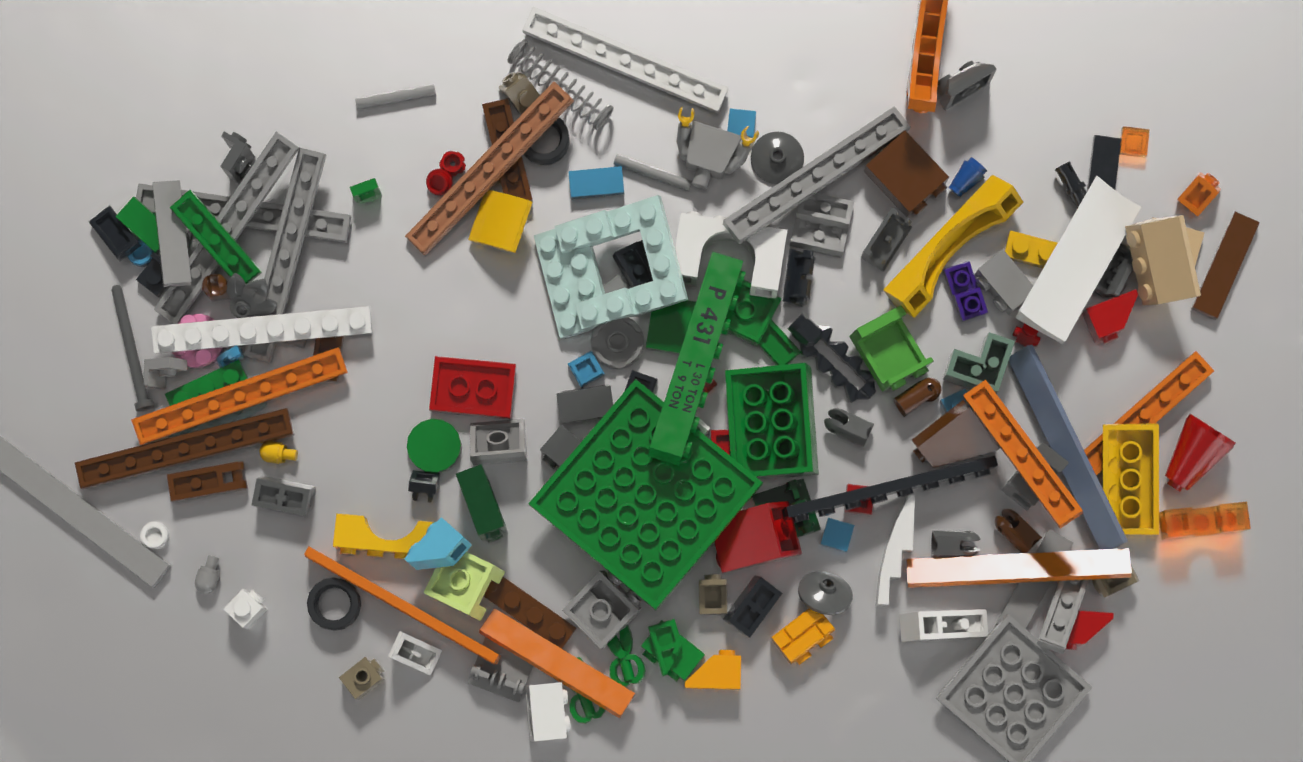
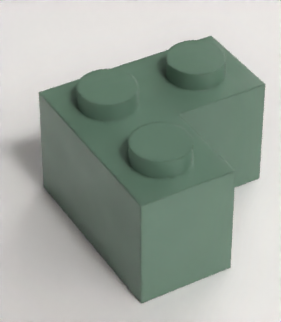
M989 332L984 339L979 357L954 349L950 355L943 380L969 389L986 380L997 394L1015 341Z

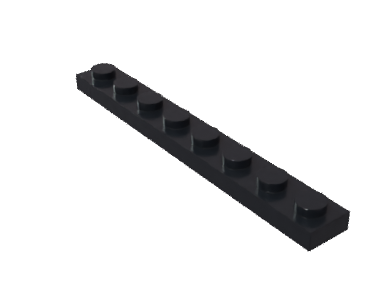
M994 455L787 506L781 511L784 521L792 519L793 523H799L809 520L808 515L819 513V517L836 513L835 508L845 506L847 511L861 507V502L871 500L872 504L888 500L887 495L897 493L898 498L914 494L913 489L923 487L924 491L939 488V483L949 481V485L966 481L965 476L974 474L975 479L991 475L990 470L997 467L998 463Z

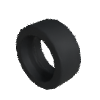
M560 117L552 124L560 134L557 148L550 153L541 154L530 147L524 153V156L532 163L552 165L560 161L567 153L570 144L569 131L565 122Z
M333 577L323 579L315 584L309 592L307 608L313 622L324 629L336 631L345 629L354 623L360 613L361 600L359 593L353 585L346 580ZM330 588L342 589L350 598L349 611L339 620L326 619L321 615L318 608L319 597Z

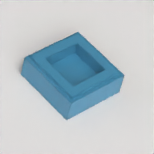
M730 108L727 131L741 135L743 129L749 126L746 133L748 137L753 138L756 111Z
M592 351L568 363L581 388L605 375Z
M828 518L820 545L847 552L855 525Z

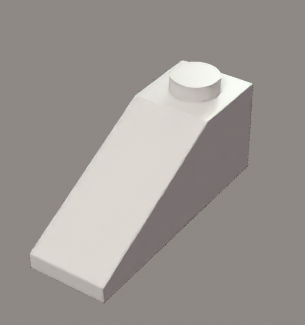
M986 609L921 611L899 614L902 642L988 637Z

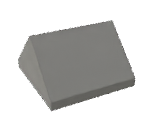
M524 419L470 423V461L472 464L528 461Z

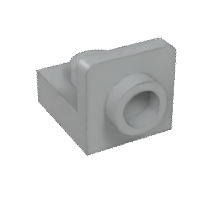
M174 357L144 359V386L165 389L166 377H174L176 372L187 371V360Z

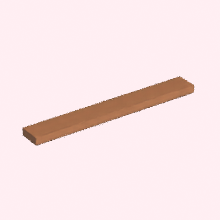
M553 81L405 237L426 256L559 118L574 100Z

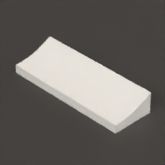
M1096 175L1015 318L1064 344L1126 235L1125 226L1132 225L1141 206L1114 190Z

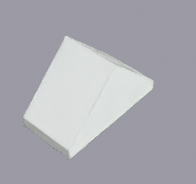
M400 631L388 657L431 676L442 650Z

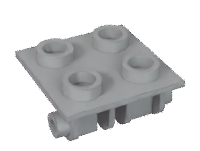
M485 637L482 645L502 657L498 664L494 665L478 656L475 665L472 666L468 683L520 702L533 666Z

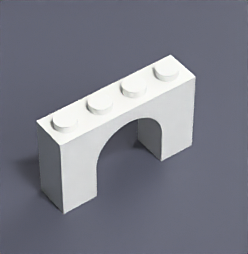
M693 211L680 214L675 251L685 285H697L701 257L710 245L723 240L735 241L723 225V220L726 217H705ZM769 224L741 243L750 252L754 262L750 295L777 298L787 230L782 229L778 225Z

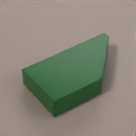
M675 619L648 626L662 676H667L683 646Z

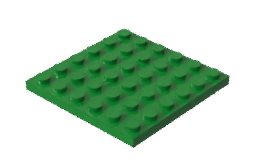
M635 379L528 504L656 611L763 485V482L698 429L696 433L690 432L688 441L692 442L688 459L682 457L680 466L649 457V447L664 402Z

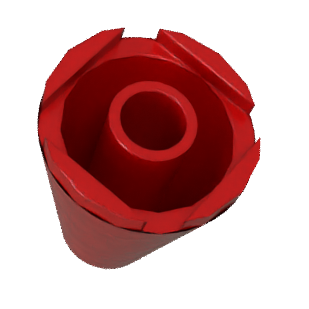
M1189 414L1165 473V476L1169 478L1167 484L1179 492L1183 488L1189 490L1233 449L1236 442L1192 414Z

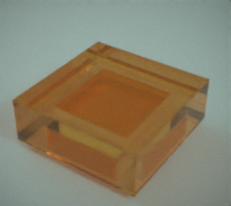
M1123 126L1120 136V155L1145 158L1148 151L1150 129Z

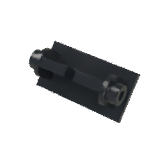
M792 248L789 249L783 302L798 307L807 305V300H810L812 280L806 279L807 275H813L814 261L816 260V257L813 256L814 251L803 250V252Z

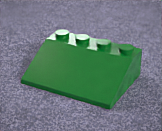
M807 363L725 370L731 457L757 478L819 475L811 367Z

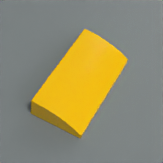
M1158 423L1103 424V491L1124 534L1159 535Z

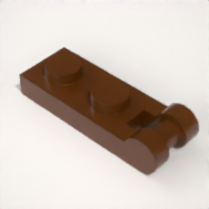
M233 462L167 474L171 502L248 489L247 480L243 479L244 462ZM232 473L233 482L225 483L224 474Z

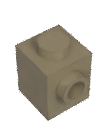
M364 657L342 674L339 679L356 700H360L385 680L381 675L384 669L375 658L371 661L368 657Z

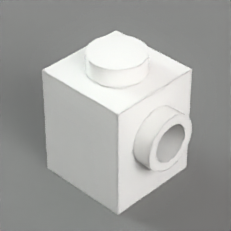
M242 589L224 608L239 625L248 630L268 609L262 605L264 599L253 589L250 592Z

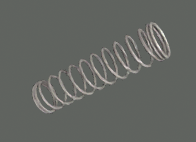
M526 39L521 40L509 54L508 63L513 64V67L521 65V73L530 71L529 79L538 78V86L546 84L547 89L552 78L560 70V66H557L551 76L540 84L541 76L552 63V59L545 64L539 74L532 78V71L542 59L544 53L537 57L529 69L523 71L524 64L535 51V47L530 49L524 60L515 65L514 63L523 55L528 46ZM566 72L558 83L559 86L567 78L569 72ZM574 79L571 82V84L565 91L567 94L569 90L575 85L577 79ZM583 85L572 98L574 102L571 104V111L575 112L580 109L579 117L584 118L588 116V124H593V128L598 130L609 119L614 108L610 104L607 105L598 117L590 122L595 108L602 101V98H599L593 108L581 116L584 106L594 94V92H591L579 107L573 109L577 97L585 89V85Z

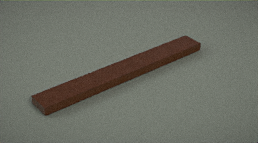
M284 408L74 463L80 489L84 490L294 436V430L289 410Z

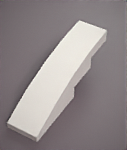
M915 495L907 497L888 538L878 576L875 606L889 605L890 579L901 578L902 552L911 553L913 551Z

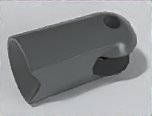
M840 408L829 410L828 415L830 418L824 420L826 429L833 434L864 447L874 423Z
M933 530L931 538L932 556H974L980 549L973 546H962L963 541H979L980 537L973 531Z

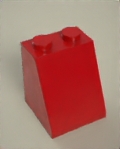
M789 501L762 504L741 510L714 541L717 550L716 562L721 568L722 573L802 554L795 525L792 519L784 521L781 511L785 507L790 506Z

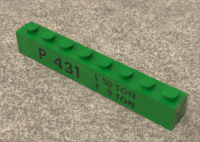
M712 251L649 447V457L680 466L682 457L688 459L692 442H689L688 438L690 432L696 433L700 417H696L698 407L704 408L708 395L707 392H703L706 383H712L716 368L711 367L714 358L719 360L723 344L719 343L721 334L727 335L731 322L730 319H727V314L729 310H735L738 295H735L734 292L736 286L742 287L746 272L742 271V260Z

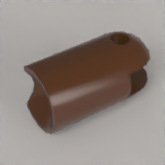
M212 274L207 275L203 279V292L211 301L230 299L227 294L228 281L223 275Z
M932 377L918 381L893 398L894 404L902 416L906 417L926 402H932L939 397L941 393L940 382Z
M1003 509L1001 512L1002 516L995 517L994 523L997 530L1021 553H1028L1042 536L1016 511Z

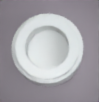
M150 522L142 528L140 539L147 548L158 550L168 543L169 531L166 526L159 522Z

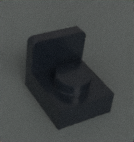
M153 252L150 255L153 259L136 280L159 298L167 287H163L160 256Z

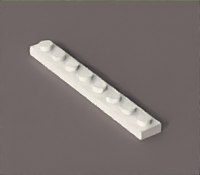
M534 6L522 29L524 34L717 114L728 92L729 87Z
M370 306L151 326L153 352L158 354L371 334L372 323Z

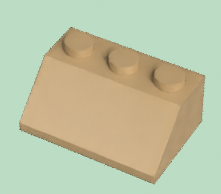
M1184 215L1150 219L1125 226L1126 240L1130 246L1133 259L1132 267L1136 273L1139 287L1138 294L1142 300V305H1158L1201 296Z

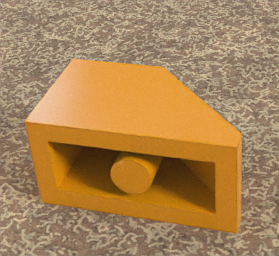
M719 650V655H713L685 681V688L740 690L741 656L735 655V650Z

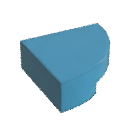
M234 346L220 354L216 361L221 368L237 360L241 361L245 357L241 348Z

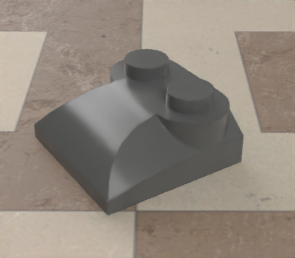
M969 61L959 69L960 72L956 75L951 76L948 74L938 81L937 94L940 97L939 103L945 111L989 85L997 70L996 67L992 64Z

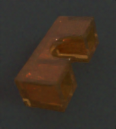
M1247 502L1219 504L1217 506L1192 509V507L1169 509L1159 513L1162 540L1239 533L1251 529Z

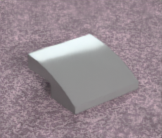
M815 193L799 204L790 246L842 257L854 201Z

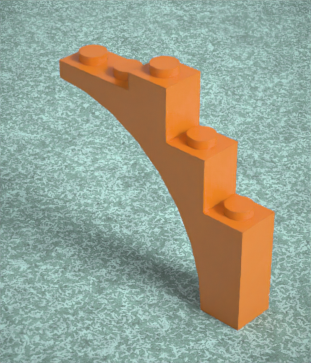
M919 0L918 17L907 81L908 109H913V111L918 113L935 112L939 64L948 0Z

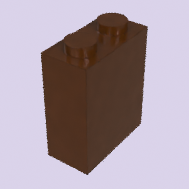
M906 130L866 164L864 173L907 218L912 213L916 216L927 207L926 201L932 195L935 198L940 196L947 189L945 184L949 178Z

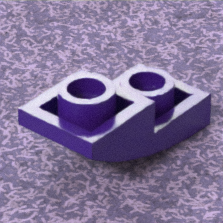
M970 261L943 269L948 288L962 321L988 313L981 288L977 285Z

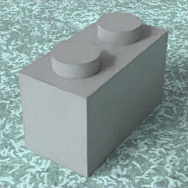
M1003 249L978 268L975 273L977 277L975 280L979 287L985 292L988 290L994 297L993 303L1001 312L1005 311L1008 315L1023 305L1033 287V284Z

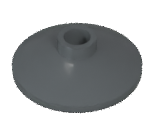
M784 132L767 133L760 137L752 148V168L758 177L768 183L778 184L803 167V149L800 143L790 134ZM776 151L781 152L783 155L779 160L773 157V153Z
M817 571L809 573L801 579L798 586V594L801 601L809 609L820 614L835 615L842 613L849 608L853 599V593L849 584L840 576L830 572Z

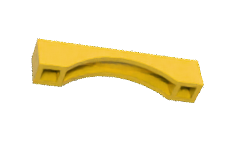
M991 175L883 289L894 306L898 307L901 305L907 314L915 318L933 299L934 288L939 275L955 252L980 232L1005 222L1023 204V200L1014 186Z

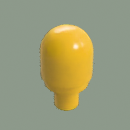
M270 441L263 443L259 450L262 460L268 463L280 464L285 463L286 460L296 461L298 458V450L288 449L287 445L282 442Z

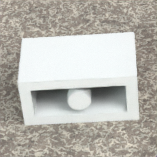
M562 682L525 686L530 742L567 738L566 732H570V719L568 715L565 716L564 704L568 703L567 689L562 688Z

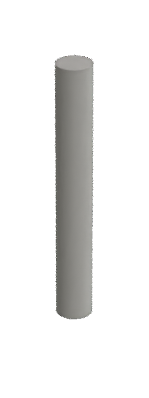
M433 84L356 98L355 101L357 109L432 96L436 95Z
M618 154L615 157L614 165L622 166L625 169L687 191L690 190L691 180Z

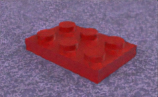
M435 356L429 411L511 419L516 364Z

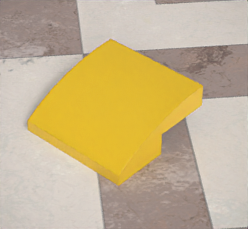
M488 190L482 197L468 240L492 246L499 250L516 253L533 202L509 194Z

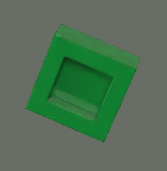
M375 178L350 186L356 203L360 201L361 203L371 202L377 198L376 195L381 194Z

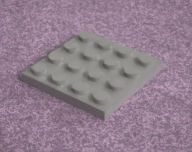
M1006 614L936 699L1008 762H1030L1093 687L1052 651L1038 646V639L1009 614Z

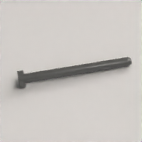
M114 285L111 291L138 400L134 404L136 411H146L155 407L153 399L148 398L147 390L144 386L143 373L122 287Z

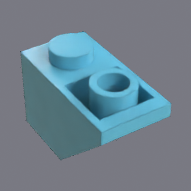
M441 517L437 522L429 526L425 536L419 542L411 546L408 555L404 559L416 570L454 566L472 544Z

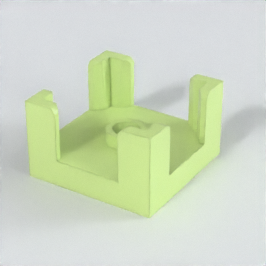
M466 552L454 566L436 568L423 593L481 621L486 608L479 604L491 580L499 584L505 571Z

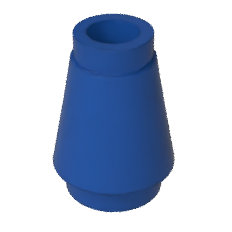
M973 157L968 161L964 160L948 188L958 197H961L985 178L983 175L987 170Z

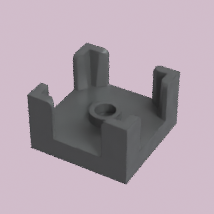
M1044 442L1036 447L1056 474L1062 472L1069 462ZM1018 471L1015 472L1001 490L1026 511L1031 506H1035L1039 501Z

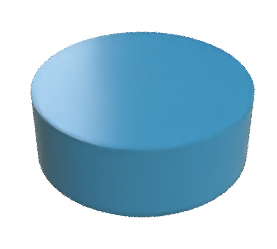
M137 239L142 246L130 254L128 259L135 266L146 267L153 259L150 255L154 251L141 239Z

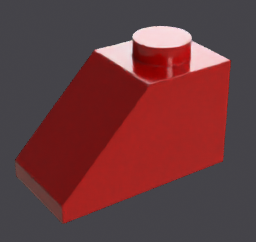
M1137 289L1086 308L1083 311V318L1094 343L1102 340L1103 344L1119 338L1118 334L1125 328L1137 299Z
M1078 611L1065 650H1077V645L1080 646L1087 643L1114 619V613Z

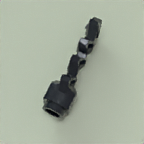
M802 313L787 328L798 341L801 355L804 358L815 356L817 370L822 374L830 372L832 385L835 388L844 386L846 396L851 403L857 399L868 400L876 393L875 379L871 372L860 369L863 359L857 355L847 356L846 353L849 346L845 341H830L833 331L831 327L818 326ZM820 339L863 380L865 384L859 390L814 347Z

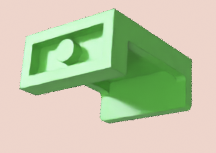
M901 305L862 325L849 336L882 392L889 388L893 391L907 384L905 379L914 376L915 379L929 372L927 367L934 362L932 357L927 359L924 357L903 322L902 318L906 315V312Z

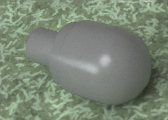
M208 555L205 567L201 566L198 569L195 587L200 593L208 594L216 588L220 576L218 575L219 571L216 570L218 557Z

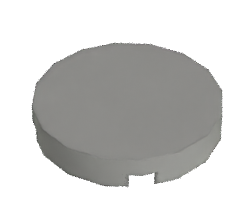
M628 317L595 327L591 336V348L594 356L602 365L611 369H623L630 367L639 360L644 350L645 340L642 329L634 320Z

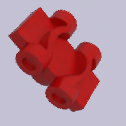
M1025 323L1022 328L1016 326L1012 336L1016 337L1015 343L1023 347L1028 345L1037 347L1041 337L1037 336L1039 331Z

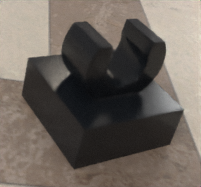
M412 471L408 491L413 492L412 498L414 501L418 500L419 493H426L428 495V502H432L439 485L440 473Z

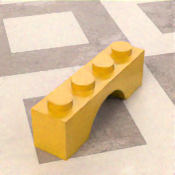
M336 513L333 547L340 549V554L356 555V550L367 551V556L383 558L384 553L394 554L395 559L405 560L404 558L408 555L411 546L425 536L427 529L434 522L418 521L415 528L407 536L398 540H385L377 537L372 532L366 517Z

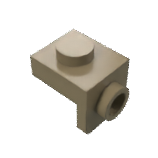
M521 72L510 73L502 80L503 84L498 87L507 96L520 115L540 96L527 76Z
M1131 563V578L1092 579L1096 591L1099 594L1102 593L1105 598L1138 582L1139 579Z
M720 574L704 575V580H699L700 615L727 614V579H721Z

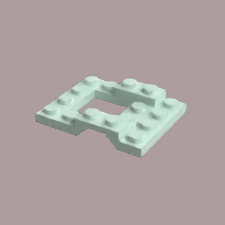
M659 195L614 210L599 211L557 225L555 229L534 235L561 339L588 332L598 325L639 316L688 300L663 202ZM640 231L653 281L605 294L593 246Z

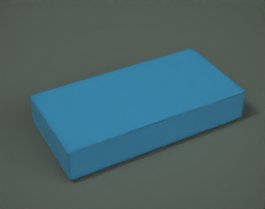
M622 166L569 171L571 199L624 194Z

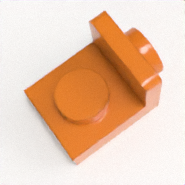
M1200 172L1177 200L1196 216H1199L1220 192L1221 188L1217 186L1220 182L1210 173L1204 175Z

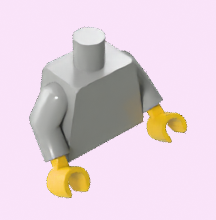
M681 107L678 113L680 123L678 124L676 139L680 158L686 162L687 169L695 171L692 185L701 189H707L710 177L722 179L725 174H732L745 163L752 148L751 143L759 137V131H756L754 138L747 136L746 131L749 126L743 129L741 135L693 121L695 115L693 108L691 116L684 117L682 115L683 107Z

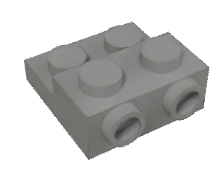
M605 570L599 571L562 610L600 649H603L643 609L639 605L641 599L631 590L626 592L620 586L621 582Z

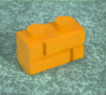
M807 609L770 639L790 664L796 661L800 665L812 656L809 650L818 644L822 648L834 639L831 633L835 631V628L824 614Z

